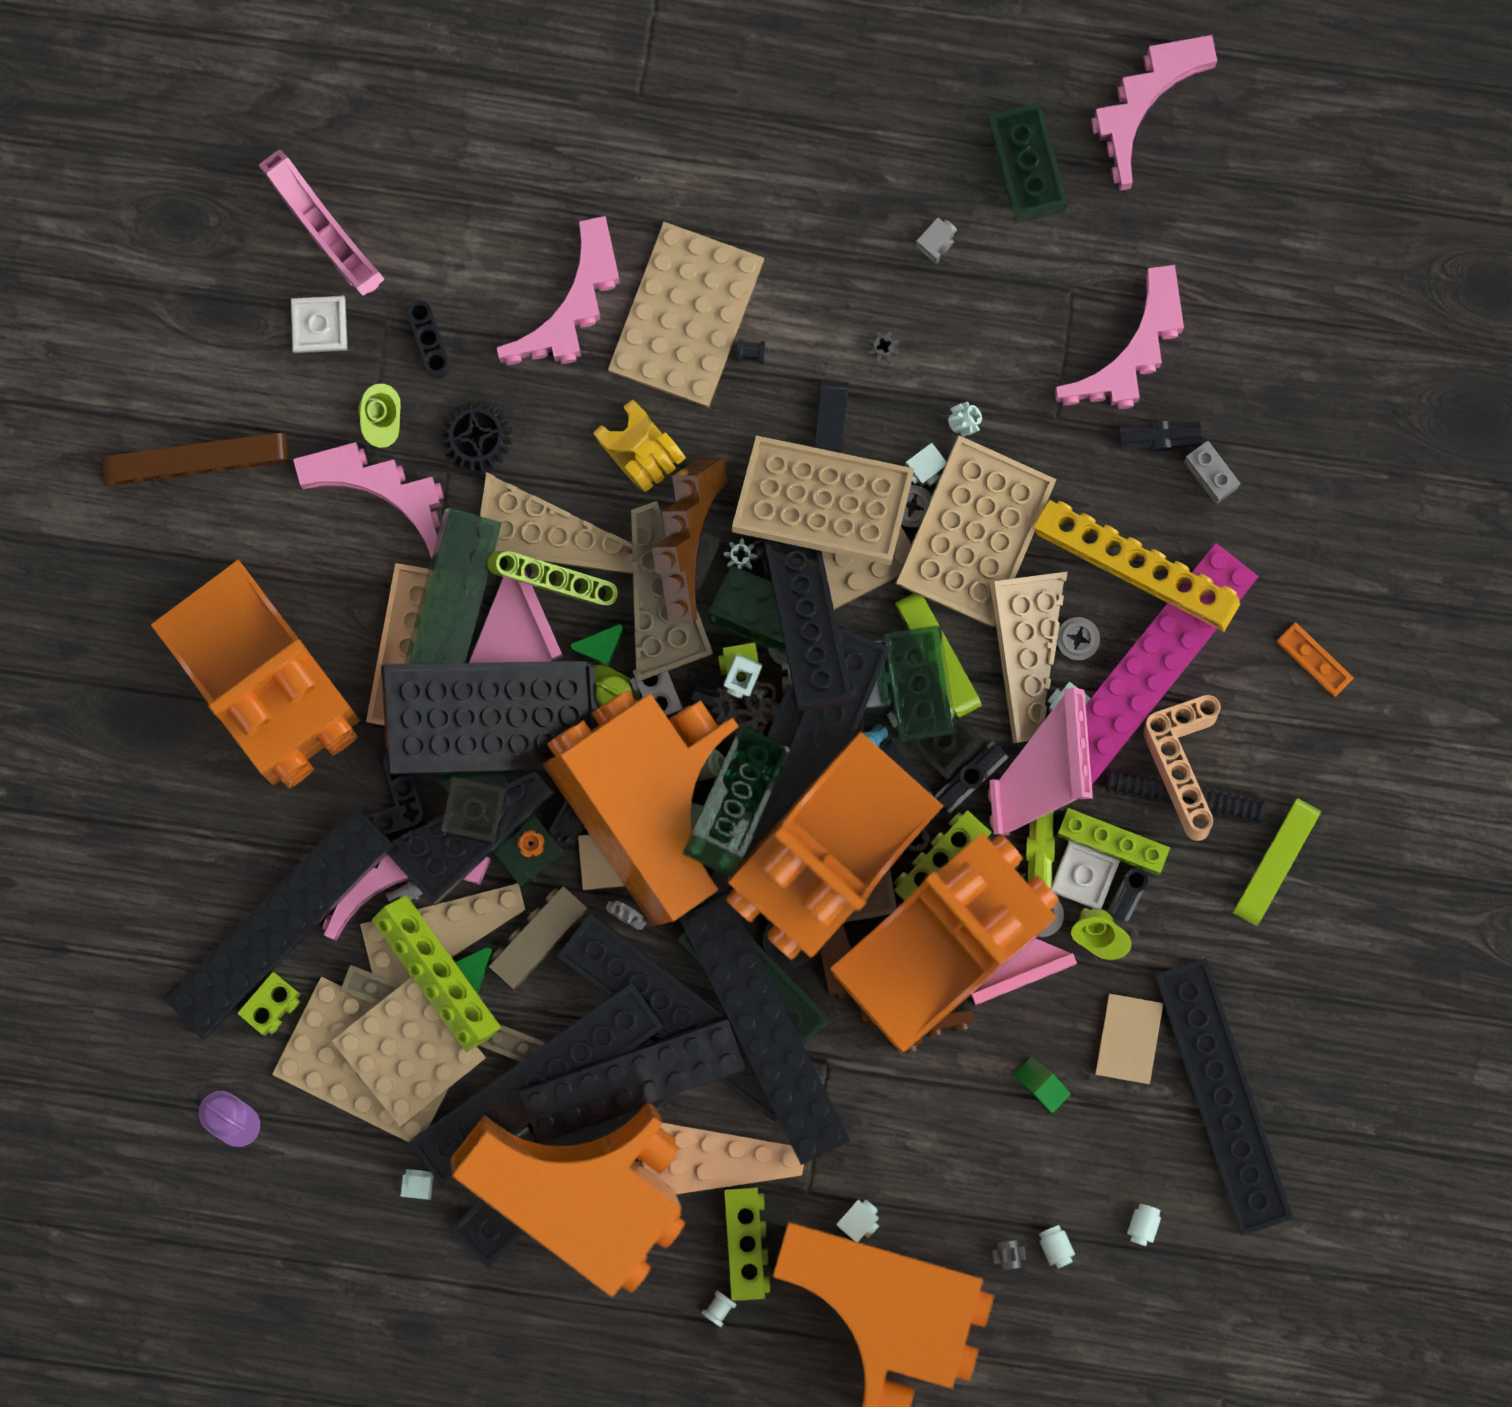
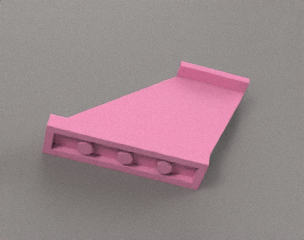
M503 577L469 663L554 662L563 658L533 587Z
M1077 688L1064 689V696L1000 780H990L988 798L992 804L990 825L994 834L1009 835V832L1077 799L1093 798L1084 690Z
M1035 938L970 996L975 1006L1072 967L1077 962L1073 953Z

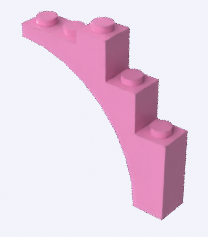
M1212 35L1149 46L1147 55L1144 56L1146 71H1151V73L1124 77L1121 86L1117 87L1119 101L1125 104L1096 109L1095 118H1091L1092 130L1094 134L1098 133L1099 141L1110 139L1107 142V151L1109 158L1114 157L1115 167L1112 168L1114 183H1119L1120 191L1131 189L1133 183L1131 171L1132 144L1136 130L1146 111L1162 93L1176 82L1194 73L1215 68L1217 57Z
M279 149L260 163L259 167L292 213L302 222L317 245L327 254L342 277L351 286L353 285L362 296L374 291L384 278L335 221L290 159Z
M606 216L579 222L582 241L580 264L574 284L565 301L554 315L536 331L518 341L497 347L500 363L506 362V365H513L522 362L521 358L532 356V359H541L547 357L549 352H553L555 362L560 361L561 364H567L576 361V357L581 356L575 325L580 324V327H589L595 325L597 320H601L594 289L599 288L600 291H606L615 288V284L620 283Z
M1175 265L1148 268L1146 273L1147 298L1144 316L1138 331L1128 347L1111 364L1098 373L1079 382L1056 387V402H1063V405H1074L1079 403L1080 399L1089 398L1090 402L1105 400V396H1110L1111 406L1118 405V409L1134 407V403H1138L1140 397L1136 371H1140V374L1156 372V368H1160L1162 363L1158 336H1162V339H1173L1178 337V334L1182 333L1184 329Z
M356 442L293 459L302 489L320 486H345L366 491L386 500L400 510L415 525L426 542L433 563L444 561L443 553H447L443 537L438 538L436 528L440 527L437 512H431V509L441 507L439 499H443L444 496L440 483L435 484L433 477L402 485L401 482L406 481L402 465L397 467L395 460H390L363 467V465L368 464L364 448L359 449Z
M388 854L378 863L377 869L373 868L337 904L333 916L328 914L322 928L326 930L324 936L337 941L347 922L362 905L389 887L410 880ZM486 857L463 880L480 885L491 861L490 858Z

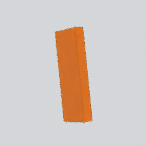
M1296 622L1276 641L1333 698L1354 679Z

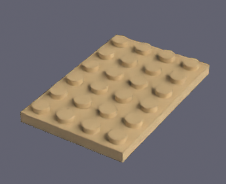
M664 222L608 372L709 408L762 268L764 258Z
M756 436L734 517L732 532L891 565L914 475V468Z
M957 436L895 584L989 627H995L996 621L990 582L1015 579L1035 532L1033 527L1046 506L1056 479L962 436Z
M321 977L272 1075L409 1142L431 1125L448 1089L399 1127L332 1042L333 1039L375 1007L376 1004L341 991L342 986Z

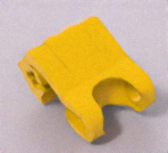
M631 400L624 405V409L629 417L626 430L623 432L609 431L604 426H600L593 434L634 485L646 492L653 486L651 481L656 484L661 482L665 478L662 472L667 475L676 468L673 463L679 464L686 457L667 433L662 434L649 419L646 412L634 400Z

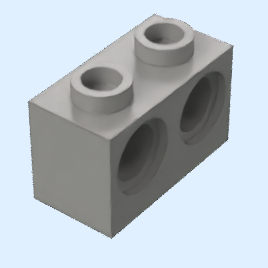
M1209 441L1186 456L1184 460L1185 465L1215 504H1218L1237 490L1241 484Z
M633 670L634 678L630 679L635 694L641 693L642 698L651 694L655 700L659 698L665 699L668 702V707L663 712L667 718L683 710L668 671L656 675L658 677L657 684L648 687L644 685L643 680L637 682L636 670Z

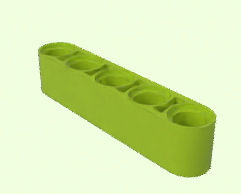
M496 551L488 558L487 565L489 570L493 574L593 605L608 606L617 599L618 591L616 586L606 580L511 551ZM503 556L507 559V567L504 570L499 565V561ZM527 564H530L532 567V574L529 578L524 574V568ZM552 571L557 576L554 585H551L549 582V575ZM576 579H579L581 582L579 592H576L573 587ZM600 587H603L606 592L602 600L598 596Z
M913 593L896 602L895 606L955 716L959 719L981 707L982 704L924 597Z
M1299 798L1295 800L1237 903L1233 914L1257 927L1321 813L1320 810Z

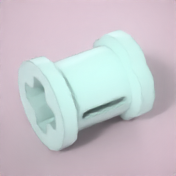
M716 1291L715 1299L707 1310L702 1311V1314L721 1327L723 1325L722 1320L729 1310L735 1308L737 1304L719 1291Z

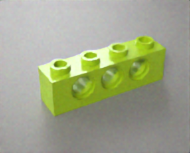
M1070 808L1067 809L1057 837L1083 845L1157 876L1161 873L1170 847Z
M968 810L964 815L958 812L948 823L952 828L945 835L940 832L930 843L933 848L926 855L922 852L912 862L915 868L908 875L903 872L893 883L896 886L894 894L905 902L919 888L914 882L917 874L923 873L929 877L933 872L937 873L942 869L936 867L933 863V857L936 854H944L948 862H950L982 833L988 838L992 832ZM955 834H962L966 838V845L961 848L953 846L951 837Z
M758 1188L725 1190L732 1301L765 1299V1293H770L769 1276L763 1275V1265H768L767 1248L762 1249L761 1238L766 1237L765 1221H760L759 1210H765L764 1193L758 1194ZM742 1209H750L754 1214L753 1221L748 1225L741 1224L738 1220V1213ZM745 1236L754 1238L756 1242L755 1249L751 1252H744L740 1248V1240ZM753 1264L756 1266L758 1273L753 1280L743 1278L741 1270L744 1265Z

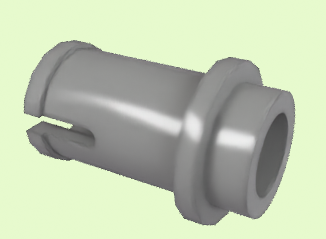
M408 880L406 885L387 893L386 896L389 901L406 895L410 900L414 898L418 900L419 896L423 893L412 881Z

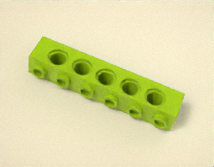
M407 895L385 906L372 919L379 932L386 939L466 1053L488 1041L501 1029V1026Z

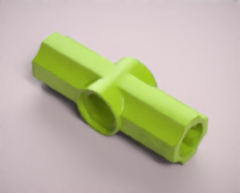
M1054 811L1030 822V834L1027 837L1028 883L1036 876H1039L1050 889L1052 886V862H1054L1055 838H1053Z

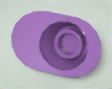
M215 1091L208 1094L200 1104L199 1119L202 1126L226 1144L233 1147H243L251 1144L257 1138L260 1131V1120L257 1113L233 1094L226 1091Z

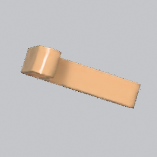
M1211 695L1201 696L1151 714L1147 718L1143 730L1144 739L1188 837L1196 841L1203 840L1208 836L1213 824V817L1178 738L1208 728L1216 722L1221 706L1218 699ZM1201 708H1208L1213 714L1206 715L1202 713ZM1176 717H1184L1188 722L1180 723L1176 720ZM1158 725L1163 731L1155 732L1151 726ZM1169 749L1174 755L1166 756L1161 750ZM1180 773L1184 779L1176 780L1172 774ZM1190 797L1195 803L1187 804L1182 798ZM1201 821L1204 823L1205 828H1197L1193 822Z

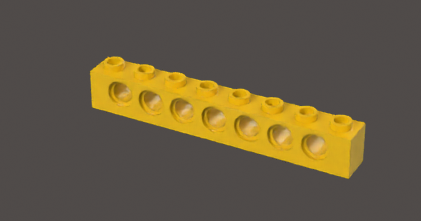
M1049 500L1033 527L1037 536L1223 632L1226 630L1240 606L1238 596H1236L1237 593L1233 589L1224 585L1220 588L1212 584L1213 580L1201 573L1197 576L1189 572L1190 569L1181 562L1175 561L1173 564L1166 560V556L1155 549H1152L1150 552L1142 548V544L1132 537L1125 539L1119 536V532L1111 526L1105 525L1103 528L1096 524V520L1085 513L1078 515L1072 512L1073 509L1062 501L1055 503ZM1066 523L1074 524L1073 529L1068 532L1061 530L1062 526ZM1089 535L1098 536L1094 543L1087 544L1084 542ZM1112 547L1121 548L1119 554L1115 556L1108 555V551ZM1143 559L1144 564L1141 567L1133 568L1131 566L1134 560ZM1160 571L1168 572L1167 577L1163 580H1157L1154 577ZM1183 583L1192 585L1191 589L1187 592L1178 591L1179 586ZM1212 595L1216 597L1211 604L1206 605L1202 603V599L1205 596Z

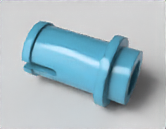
M880 724L875 725L869 732L863 733L878 747L888 737V731L885 727L878 731L882 727Z

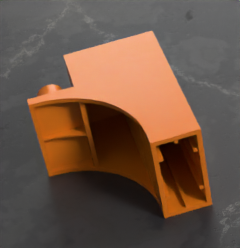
M239 560L151 624L204 696L210 709L223 722L259 772L273 786L280 780L288 788L297 785L314 771V767L308 759L324 747L333 756L357 739L358 735L352 729V726L360 721Z
M627 690L591 713L599 724L590 731L583 720L548 742L547 745L555 756L542 765L650 924L656 926L675 921L718 890L704 869L695 848L691 830V800L697 777L706 759L727 735L738 728V725L733 718L716 724L701 700L692 706H687L668 719L651 694L636 701L630 691Z
M859 731L728 876V883L734 888L726 896V901L749 922H752L761 912L775 924L767 933L768 939L790 959H793L801 949L812 958L855 909L859 911L865 905L868 896L880 879L943 805L867 736Z
M983 833L942 869L937 873L933 872L927 877L922 885L902 905L830 968V973L901 1054L906 1052L1046 930L1056 919L1051 909L1056 906L1059 899L1039 876H1036L1028 884L1014 869L1020 864L1019 861L1022 860V857L1002 834L998 835L992 842Z
M649 1102L625 1125L614 1132L588 1143L569 1146L544 1145L519 1138L501 1128L484 1115L451 1157L452 1176L611 1297L616 1294L621 1286L632 1293L650 1270L651 1266L645 1262L647 1260L646 1254L656 1242L666 1249L675 1240L685 1224L680 1219L681 1206L675 1191L635 1161L638 1158L655 1172L661 1174L670 1165L680 1149L675 1145L676 1139L661 1128L663 1123L657 1108Z
M792 1223L788 1224L773 1277L792 1282L814 1292L830 1304L846 1322L858 1345L863 1363L865 1386L862 1407H910L915 1389L885 1380L887 1370L953 1388L955 1377L970 1381L978 1354L977 1348L965 1345L970 1324L985 1327L994 1297L993 1294L980 1291L983 1279Z

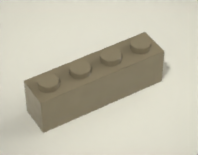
M564 886L560 890L555 888L546 897L545 900L548 903L543 909L536 908L529 915L527 921L530 923L523 930L518 928L509 937L508 940L511 943L505 950L499 948L490 958L492 964L489 967L513 990L527 978L588 911L587 907Z

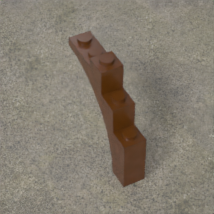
M724 457L699 458L672 476L676 502L662 511L666 538L652 547L656 574H661L668 622H694L697 619L695 600L696 556L702 526L709 507L717 493L727 484Z
M843 925L820 948L829 997L835 996L836 1000L851 997L830 973V968L852 950ZM859 1006L862 1023L868 1022L869 1027L876 1026ZM973 1011L949 1013L926 1033L927 1038L943 1035L942 1029L953 1027L954 1032L970 1029L969 1024L975 1022ZM922 1038L904 1053L918 1051V1045L923 1044Z

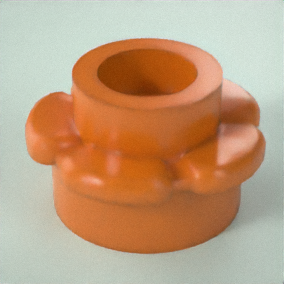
M533 830L525 831L523 836H520L517 841L518 848L521 849V853L526 857L538 856L543 851L544 838ZM532 841L534 845L529 846L528 843Z

